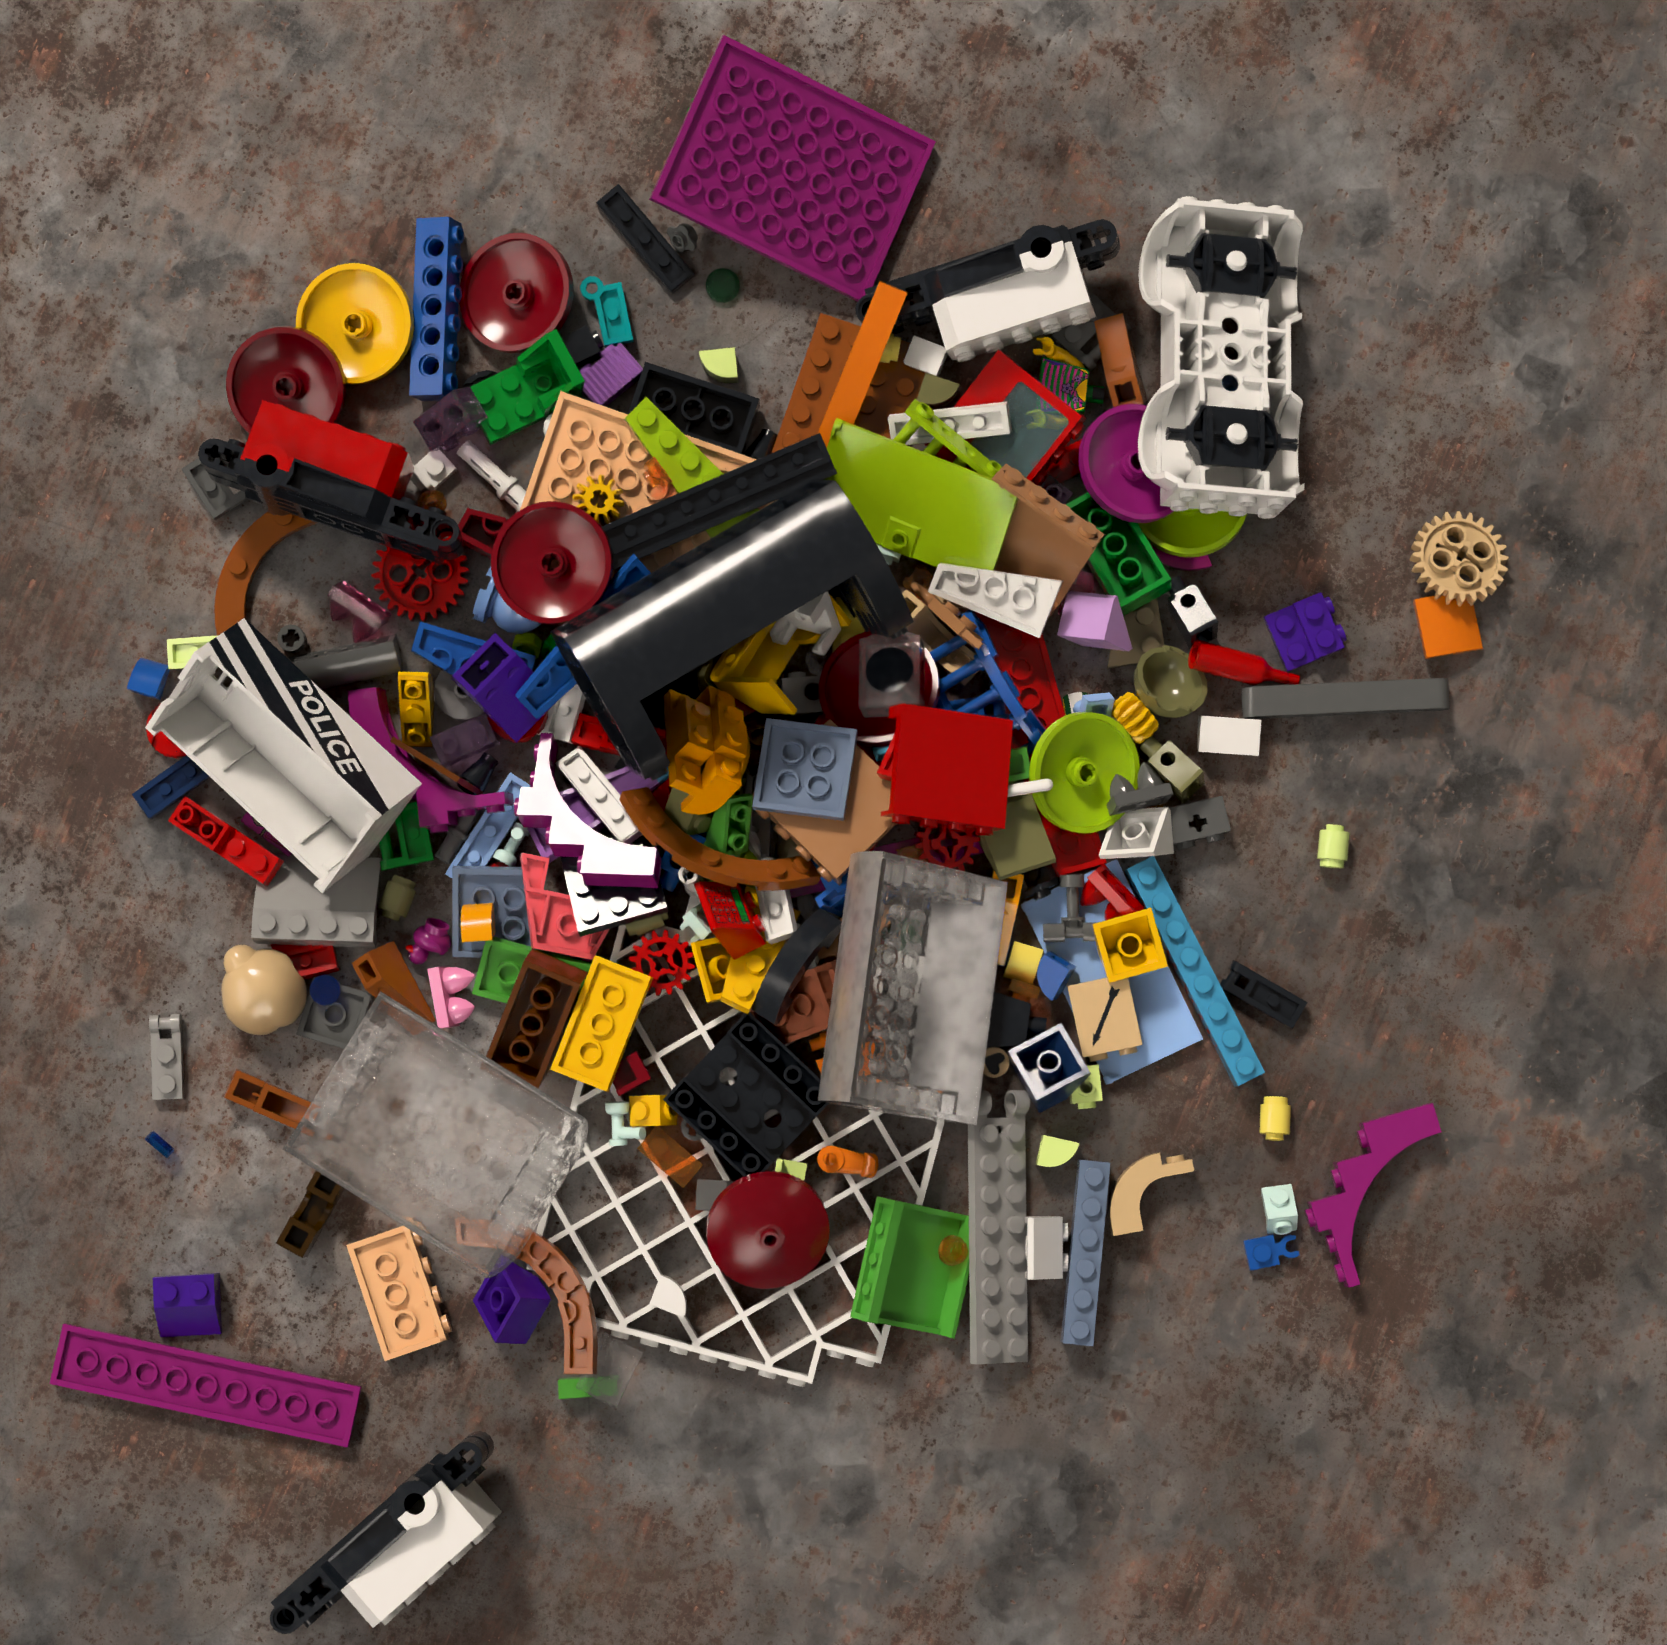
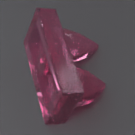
M344 580L333 585L327 595L331 598L329 609L332 621L345 619L352 613L355 615L352 625L354 643L368 639L378 628L385 625L392 615Z

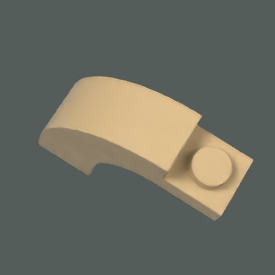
M907 589L902 593L914 621L907 626L908 631L905 634L917 639L929 652L954 637L922 601ZM963 645L937 661L936 664L949 675L974 659L973 656L976 654ZM977 672L962 680L960 683L965 686Z
M1153 1153L1140 1158L1124 1170L1116 1181L1109 1199L1108 1219L1111 1235L1117 1236L1144 1231L1140 1214V1200L1144 1190L1150 1183L1159 1178L1193 1172L1192 1159L1185 1160L1184 1154L1166 1157L1167 1163L1162 1164L1160 1153Z

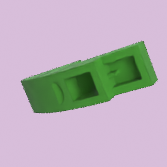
M752 794L731 796L721 808L715 811L704 845L735 857H741V853L748 852ZM706 878V882H715Z

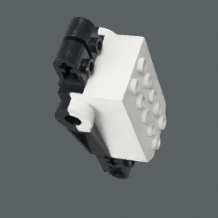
M1104 219L1071 229L1064 225L1055 228L1046 225L1033 226L1026 230L1020 239L885 282L908 292L904 300V308L900 310L891 333H900L905 330L904 326L913 323L916 326L928 324L933 321L932 317L936 316L946 352L952 360L964 362L975 358L979 354L996 352L1007 345L1027 342L1035 336L1052 334L1070 325L1086 323L1090 319L1095 318L1096 315L1082 269L1086 267L1088 271L1099 269L1105 266V261L1116 257L1121 247L1117 230L1114 224ZM1106 237L1107 242L1101 243V238ZM1093 240H1094L1095 245H1096V246H1094V247H1093L1092 242H1091V241H1093ZM1042 249L1045 250V258H1037L1034 256L1037 252L1041 251ZM878 285L864 289L866 295L861 297L856 304V315L861 323H863Z
M475 1431L469 1434L448 1454L438 1453L432 1460L425 1463L405 1480L389 1498L271 1602L274 1606L270 1614V1624L273 1629L281 1634H290L302 1624L308 1628L328 1610L326 1605L329 1608L332 1607L344 1595L372 1628L380 1622L386 1625L405 1607L402 1602H405L408 1606L428 1587L425 1583L426 1581L429 1585H432L451 1567L448 1564L449 1561L452 1565L458 1562L473 1547L470 1543L471 1541L477 1545L496 1527L492 1522L502 1512L475 1482V1479L486 1470L482 1464L493 1453L494 1442L491 1436L482 1431ZM472 1449L475 1454L466 1461L463 1456ZM321 1583L325 1588L319 1593L315 1592L314 1588Z

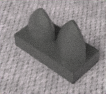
M1145 762L1139 768L1138 790H1135L1126 778L1116 774L1110 785L1111 799L1107 803L1109 815L1112 816L1167 803L1173 795L1170 782L1164 784L1158 773Z

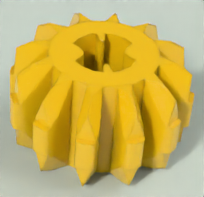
M600 474L598 476L597 484L594 483L591 476H588L586 478L588 487L578 483L576 488L582 494H574L572 500L582 502V504L576 507L585 510L598 523L599 518L602 517L603 523L605 525L611 522L608 514L614 518L620 516L619 511L614 507H623L624 501L614 498L620 496L623 491L621 488L614 491L611 490L615 484L614 479H611L606 486L603 484L604 475ZM594 494H599V498L601 495L605 497L606 500L603 502L602 508H597L598 504L592 505L591 501L594 498Z
M1127 692L1114 701L1111 716L1126 729L1135 743L1141 744L1154 735V732L1159 727L1158 721L1137 696Z

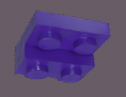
M1321 592L1263 617L1286 672L1329 656L1344 648L1343 642L1347 641L1344 629L1341 624L1335 626L1331 614L1335 613L1333 603L1329 597L1324 598Z

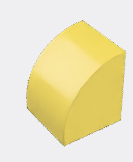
M1014 941L1003 977L1032 986L1043 949Z

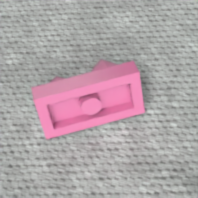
M444 966L427 969L438 1029L460 1026V1023L471 1015L475 1006L466 999L455 997V993L466 988L475 978V975L468 970L458 967Z

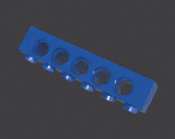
M451 217L416 218L413 292L414 332L411 341L409 396L421 401L455 400V391L458 388V378L456 375V362L459 359L457 332H459L461 326L458 306L462 298L459 281L460 273L463 269L461 243L464 241V230L462 223ZM444 245L443 252L438 255L439 248ZM442 274V281L437 285V279ZM441 304L440 312L435 314L437 306ZM440 333L439 341L434 344L436 335ZM439 362V368L437 372L433 374V368L435 364Z

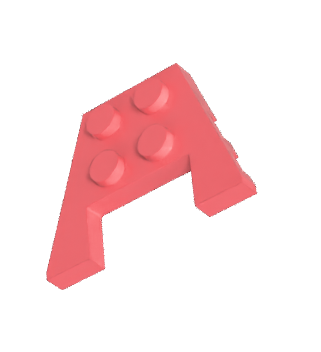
M521 853L520 860L531 948L593 960L610 929L580 937L570 895L544 890L550 858Z

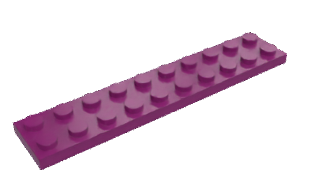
M67 1323L62 1325L49 1383L343 1447H349L362 1390V1386Z

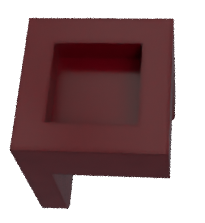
M637 1051L627 1056L619 1064L612 1082L618 1096H622L652 1079Z

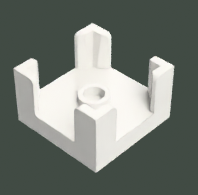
M828 591L777 620L770 631L773 643L786 645L798 628L821 634L812 651L813 653L825 656L841 631Z

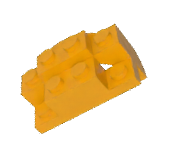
M710 685L696 700L670 689L663 696L667 757L671 762L669 763L670 766H668L669 786L689 794L681 802V811L697 815L712 813L721 808L742 786L741 778L750 757V743L743 711L735 707V700L732 695ZM706 762L703 772L701 774V766Z

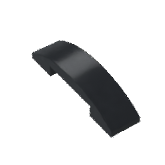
M818 909L793 933L773 961L758 990L752 1011L777 1026L794 1001L789 997L821 948L829 949L841 930L842 921L822 909Z

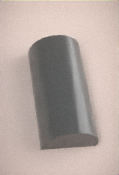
M396 634L288 657L321 690L403 672Z

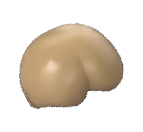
M236 945L226 952L224 956L226 973L221 988L222 1004L228 1019L236 1027L249 1034L267 1035L276 1031L279 1027L290 1025L297 1020L306 1004L307 989L303 977L296 971L293 962L286 954L275 949L255 950L247 945Z

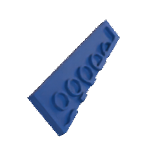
M635 554L625 562L611 579L609 587L600 602L651 573ZM557 646L554 647L515 694L518 700L536 719L577 684Z

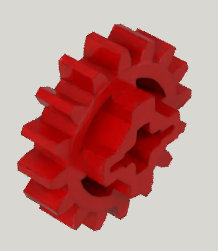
M938 824L937 833L932 839H928V836L933 828L922 827V832L914 833V836L920 838V843L914 844L913 848L921 849L922 852L916 857L917 860L926 859L927 862L924 868L930 869L935 866V874L940 875L943 869H945L947 876L953 875L954 868L959 872H964L963 863L973 864L974 861L970 855L979 853V850L973 847V843L980 841V837L972 836V832L975 829L966 828V831L963 832L964 835L960 836L956 832L948 831L947 825ZM946 837L953 841V844L948 846V848L940 844L941 840H944ZM962 846H965L963 854L955 861L956 853ZM929 850H934L935 852H937L940 855V861L942 862L936 860L931 855Z
M654 930L651 935L652 939L648 940L644 936L640 937L643 945L642 947L637 945L632 947L638 953L637 956L629 957V961L636 963V967H633L632 970L643 974L642 958L649 962L651 971L648 976L653 977L648 992L653 987L655 988L656 996H660L662 989H666L667 993L672 995V987L676 986L682 990L684 988L681 981L683 979L688 981L692 979L687 974V970L695 969V965L688 963V959L693 958L694 955L693 952H685V949L689 946L687 941L682 944L678 943L680 939L679 934L674 935L671 939L669 938L668 930H664L662 937H658ZM656 943H667L662 950L653 952L648 949ZM677 949L682 956V968L675 964L673 957ZM664 955H667V962L675 970L662 968L660 971H657V964L649 956L662 958ZM671 974L676 977L671 982L658 983L662 976Z

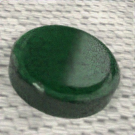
M719 268L708 275L706 291L712 300L718 303H727L732 301L739 293L740 282L733 271Z

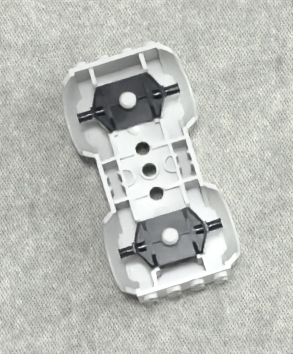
M1186 196L1178 198L1171 207L1162 213L1146 237L1139 262V288L1145 302L1161 313V387L1151 398L1142 417L1138 437V456L1142 471L1153 483L1160 486V506H1168L1173 511H1185L1189 508L1199 509L1201 513L1212 514L1218 511L1229 512L1231 516H1244L1247 513L1258 514L1259 518L1270 519L1276 517L1297 495L1305 490L1304 484L1300 485L1298 471L1299 427L1303 400L1291 391V325L1302 319V313L1298 311L1297 271L1303 224L1294 214V210H1287L1279 205L1258 207L1250 202L1229 204L1221 199L1199 201L1195 197ZM1226 318L1235 320L1238 325L1237 332L1234 334L1225 332L1222 328V321ZM1225 347L1234 348L1238 353V359H1229L1225 355ZM1230 375L1236 378L1238 382L1237 390H1226L1222 385L1223 377Z

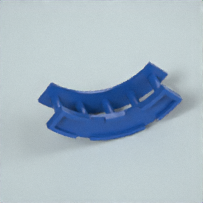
M968 610L961 614V617L965 615L978 626L974 632L983 639L981 641L983 645L979 650L974 648L977 654L973 656L974 659L940 680V696L937 706L939 709L955 711L944 691L975 672L986 670L993 683L990 686L991 689L956 711L974 714L995 700H1003L1011 712L1009 719L1013 720L1012 730L1023 729L1029 737L1028 743L1021 747L1027 746L1030 756L1033 754L1034 748L1046 728L1031 709L1025 711L1017 699L1020 696L1019 690L1008 672H1001L994 660L999 655L986 625L972 610ZM957 635L929 653L936 663L967 644V642Z

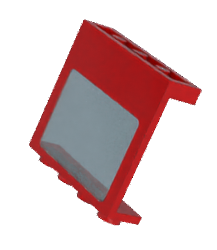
M998 349L954 407L1008 401L1012 428L1010 434L968 438L965 440L989 460L998 462L1002 467L1008 464L1010 467L1019 470L1024 477L1035 485L1040 486L1048 476V473L1045 471L1052 463L1057 464L1067 452L1064 448L1071 438L1076 440L1084 431L1086 426L1083 423L1087 418L1076 412L1016 364L1009 355ZM945 445L936 454L941 459L951 463L958 457ZM968 464L965 466V468L976 472Z

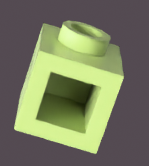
M1099 1064L1087 1065L1091 1075L1070 1095V1104L1078 1103V1109L1096 1108V1101H1103Z

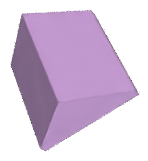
M1075 591L1067 593L1057 632L1058 636L1085 647L1130 651L1132 649L1118 596Z

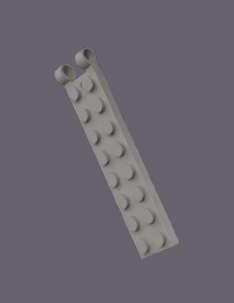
M981 1090L977 1125L968 1124L970 1364L1028 1362L1027 1279L1025 1278V1272H1027L1025 1239L1027 1235L1025 1223V1114L1030 1107V1098L1025 1090H1009L1004 1097L1006 1118H987V1114L992 1107V1098L988 1091Z

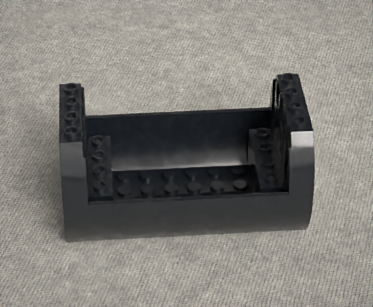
M812 479L550 631L585 699L628 769L645 780L651 778L653 781L668 772L666 767L670 766L669 763L671 762L665 754L667 751L640 703V700L833 587L853 618H858L865 632L870 631L874 635L877 634L886 638L891 636L892 639H895L908 631L907 626L914 621L889 566L843 490L835 480Z

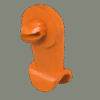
M826 1146L820 1150L817 1156L819 1167L828 1173L861 1174V1177L873 1178L879 1167V1160L876 1154L866 1152L862 1154L837 1146Z

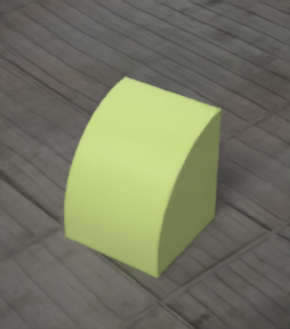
M735 347L699 351L701 364L710 377L723 383H738Z
M1042 1135L1036 1165L1055 1167L1066 1163L1077 1151L1079 1143Z

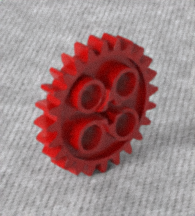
M449 536V537H447L445 540H444V539H442V540H443V541L449 540L452 536ZM387 547L386 551H376L382 559L381 561L372 562V565L378 568L379 572L371 574V577L380 580V583L374 586V590L384 591L379 600L384 602L390 599L387 609L392 611L398 607V617L401 618L408 612L411 622L414 621L417 614L420 615L422 622H426L427 614L431 613L433 618L438 620L437 611L442 610L448 615L447 605L449 603L453 606H458L454 597L456 595L465 596V593L460 589V585H469V581L462 578V575L470 572L469 568L461 566V564L468 560L466 556L461 555L453 560H444L442 565L449 567V574L444 579H437L434 576V571L441 564L432 562L427 566L430 562L429 560L423 558L414 559L411 554ZM426 567L425 573L427 576L424 579L418 577L415 580L417 575L414 571L417 568L423 570ZM397 568H405L407 570V576L401 582L392 580V573ZM414 581L409 591L403 594L402 590ZM426 587L430 591L428 599L422 602L415 600L414 594L416 590Z

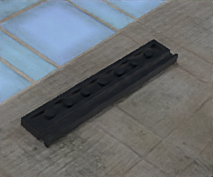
M821 434L813 435L602 526L611 544L613 570L622 567L633 554L638 559L780 499L812 479L824 480L837 474Z

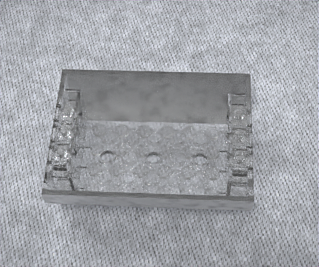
M865 851L851 854L819 1087V1102L904 1117L977 1125L1008 882L884 851ZM888 921L891 922L890 932L887 930ZM880 982L883 983V990L881 993L879 991ZM874 1042V1044H875V1051H874V1053H873V1055H872V1053H871V1045H872V1043Z

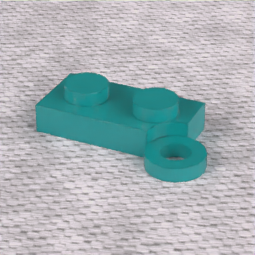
M595 276L585 278L580 285V291L585 299L595 301L604 347L607 348L611 344L617 346L619 343L627 344L634 342L622 283L603 285L602 281ZM591 283L598 286V290L594 294H590L586 290L587 286Z

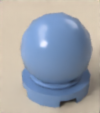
M490 567L486 576L491 577V580L486 590L481 588L479 590L473 609V619L485 623L488 618L492 617L497 626L508 633L515 634L529 632L541 625L542 623L531 621L517 614L504 602L496 589Z

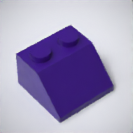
M497 1256L473 1299L494 1342L509 1344L527 1343L551 1301L540 1278L503 1256Z
M220 1273L153 1277L154 1312L160 1337L222 1334Z

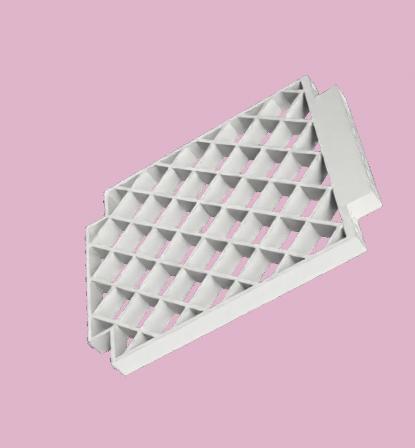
M690 895L686 913L701 903L699 897H692ZM625 925L619 926L610 961L617 964L621 959L635 952L632 948L634 945L639 947L643 945L640 939L622 950L627 933ZM667 926L655 930L658 937H662L664 930H668L669 938L671 939L674 935L679 934L680 939L678 943L682 944L687 941L690 947V943H692L690 939L695 936V932L690 926L684 930ZM652 931L645 934L648 940L652 939ZM712 933L705 939L714 938L716 936ZM871 943L867 969L877 996L917 1007L918 993H916L925 958L894 949L891 951L890 948ZM657 944L651 946L653 952L660 950ZM664 956L662 958L657 957L663 968L671 969ZM813 960L807 970L816 967L815 960ZM696 968L689 972L688 975L692 979L699 976L698 969ZM671 974L667 975L670 981L676 978ZM685 979L681 981L682 985L689 982ZM676 986L672 987V990H676L698 1029L657 1052L637 1018L635 1027L652 1055L643 1060V1063L647 1067L656 1062L672 1090L676 1083L661 1058L701 1035L711 1051L715 1045L707 1031L739 1014L741 1011L733 1008L703 1026L683 989L680 990ZM662 989L660 996H656V993H653L646 997L642 1008L668 994L666 989ZM879 1010L873 1012L874 1017L889 1041L877 1048L878 1054L892 1047L908 1074L909 1062L898 1043L913 1035L914 1027L894 1038ZM796 1041L785 1044V1046L787 1047ZM724 1068L722 1070L724 1076L720 1077V1081L722 1083L728 1081L730 1085L736 1082L734 1077L737 1076V1072L735 1070L730 1072L728 1068ZM856 1078L853 1079L852 1084L870 1114L830 1138L816 1117L813 1123L824 1141L793 1158L792 1161L800 1162L826 1146H834L832 1143L874 1120L896 1161L878 1170L873 1178L866 1177L858 1183L854 1182L850 1174H843L850 1187L823 1202L825 1208L854 1192L869 1220L872 1221L873 1213L859 1189L898 1166L901 1167L917 1195L915 1204L923 1206L944 1122L935 1121L936 1126L932 1140L901 1156L878 1116L904 1102L905 1094L875 1111ZM577 1080L536 1233L544 1237L553 1206L566 1229L547 1240L555 1243L568 1234L570 1235L592 1274L590 1277L580 1275L589 1295L591 1294L593 1283L596 1281L619 1323L596 1317L597 1332H599L600 1327L611 1330V1336L628 1340L629 1335L641 1338V1344L657 1348L658 1343L670 1345L669 1351L677 1354L687 1355L688 1351L699 1353V1359L707 1362L717 1363V1359L729 1361L728 1367L741 1371H746L747 1366L759 1369L758 1375L775 1379L776 1374L788 1377L787 1383L800 1387H805L806 1382L812 1384L821 1348L827 1349L826 1355L844 1359L845 1354L857 1357L855 1363L873 1367L874 1362L881 1364L891 1325L883 1324L880 1333L876 1324L867 1322L878 1341L876 1354L824 1341L821 1335L851 1319L852 1309L821 1328L816 1329L794 1290L835 1266L854 1299L856 1290L840 1262L866 1248L867 1239L838 1256L835 1255L828 1243L826 1252L831 1259L830 1261L812 1270L800 1280L784 1286L744 1310L725 1275L714 1262L709 1247L695 1225V1222L706 1217L709 1211L704 1210L691 1218L668 1176L709 1154L722 1179L731 1181L716 1155L715 1149L702 1138L700 1140L705 1147L703 1150L664 1171L646 1137L643 1140L638 1139L656 1169L658 1176L619 1198L596 1159L597 1156L614 1146H609L608 1142L592 1152L575 1122L579 1106L604 1091L595 1088L583 1095L586 1083ZM612 1083L610 1091L617 1102L624 1101L622 1096H618L616 1088ZM773 1109L766 1112L764 1121L779 1112ZM628 1112L624 1115L630 1124V1114ZM631 1126V1127H633V1128H636V1127H644V1128L646 1129V1128L649 1127V1126ZM573 1132L586 1156L563 1168ZM929 1149L919 1187L905 1162ZM590 1162L612 1202L577 1223L572 1224L556 1196L558 1183L564 1175ZM662 1181L685 1222L645 1244L622 1203ZM616 1207L638 1249L599 1271L576 1230ZM689 1227L712 1268L682 1284L681 1288L685 1291L715 1273L738 1313L699 1337L686 1314L684 1318L678 1316L692 1343L628 1326L630 1322L656 1307L648 1304L625 1317L603 1278L607 1273L642 1254L658 1281L662 1272L649 1249ZM527 1264L526 1269L533 1270L532 1267ZM533 1270V1273H532V1274L535 1275V1276H537L538 1278H541V1277ZM788 1293L811 1333L771 1356L748 1316ZM742 1320L762 1354L765 1363L701 1346V1343ZM816 1341L808 1374L773 1365L809 1342Z

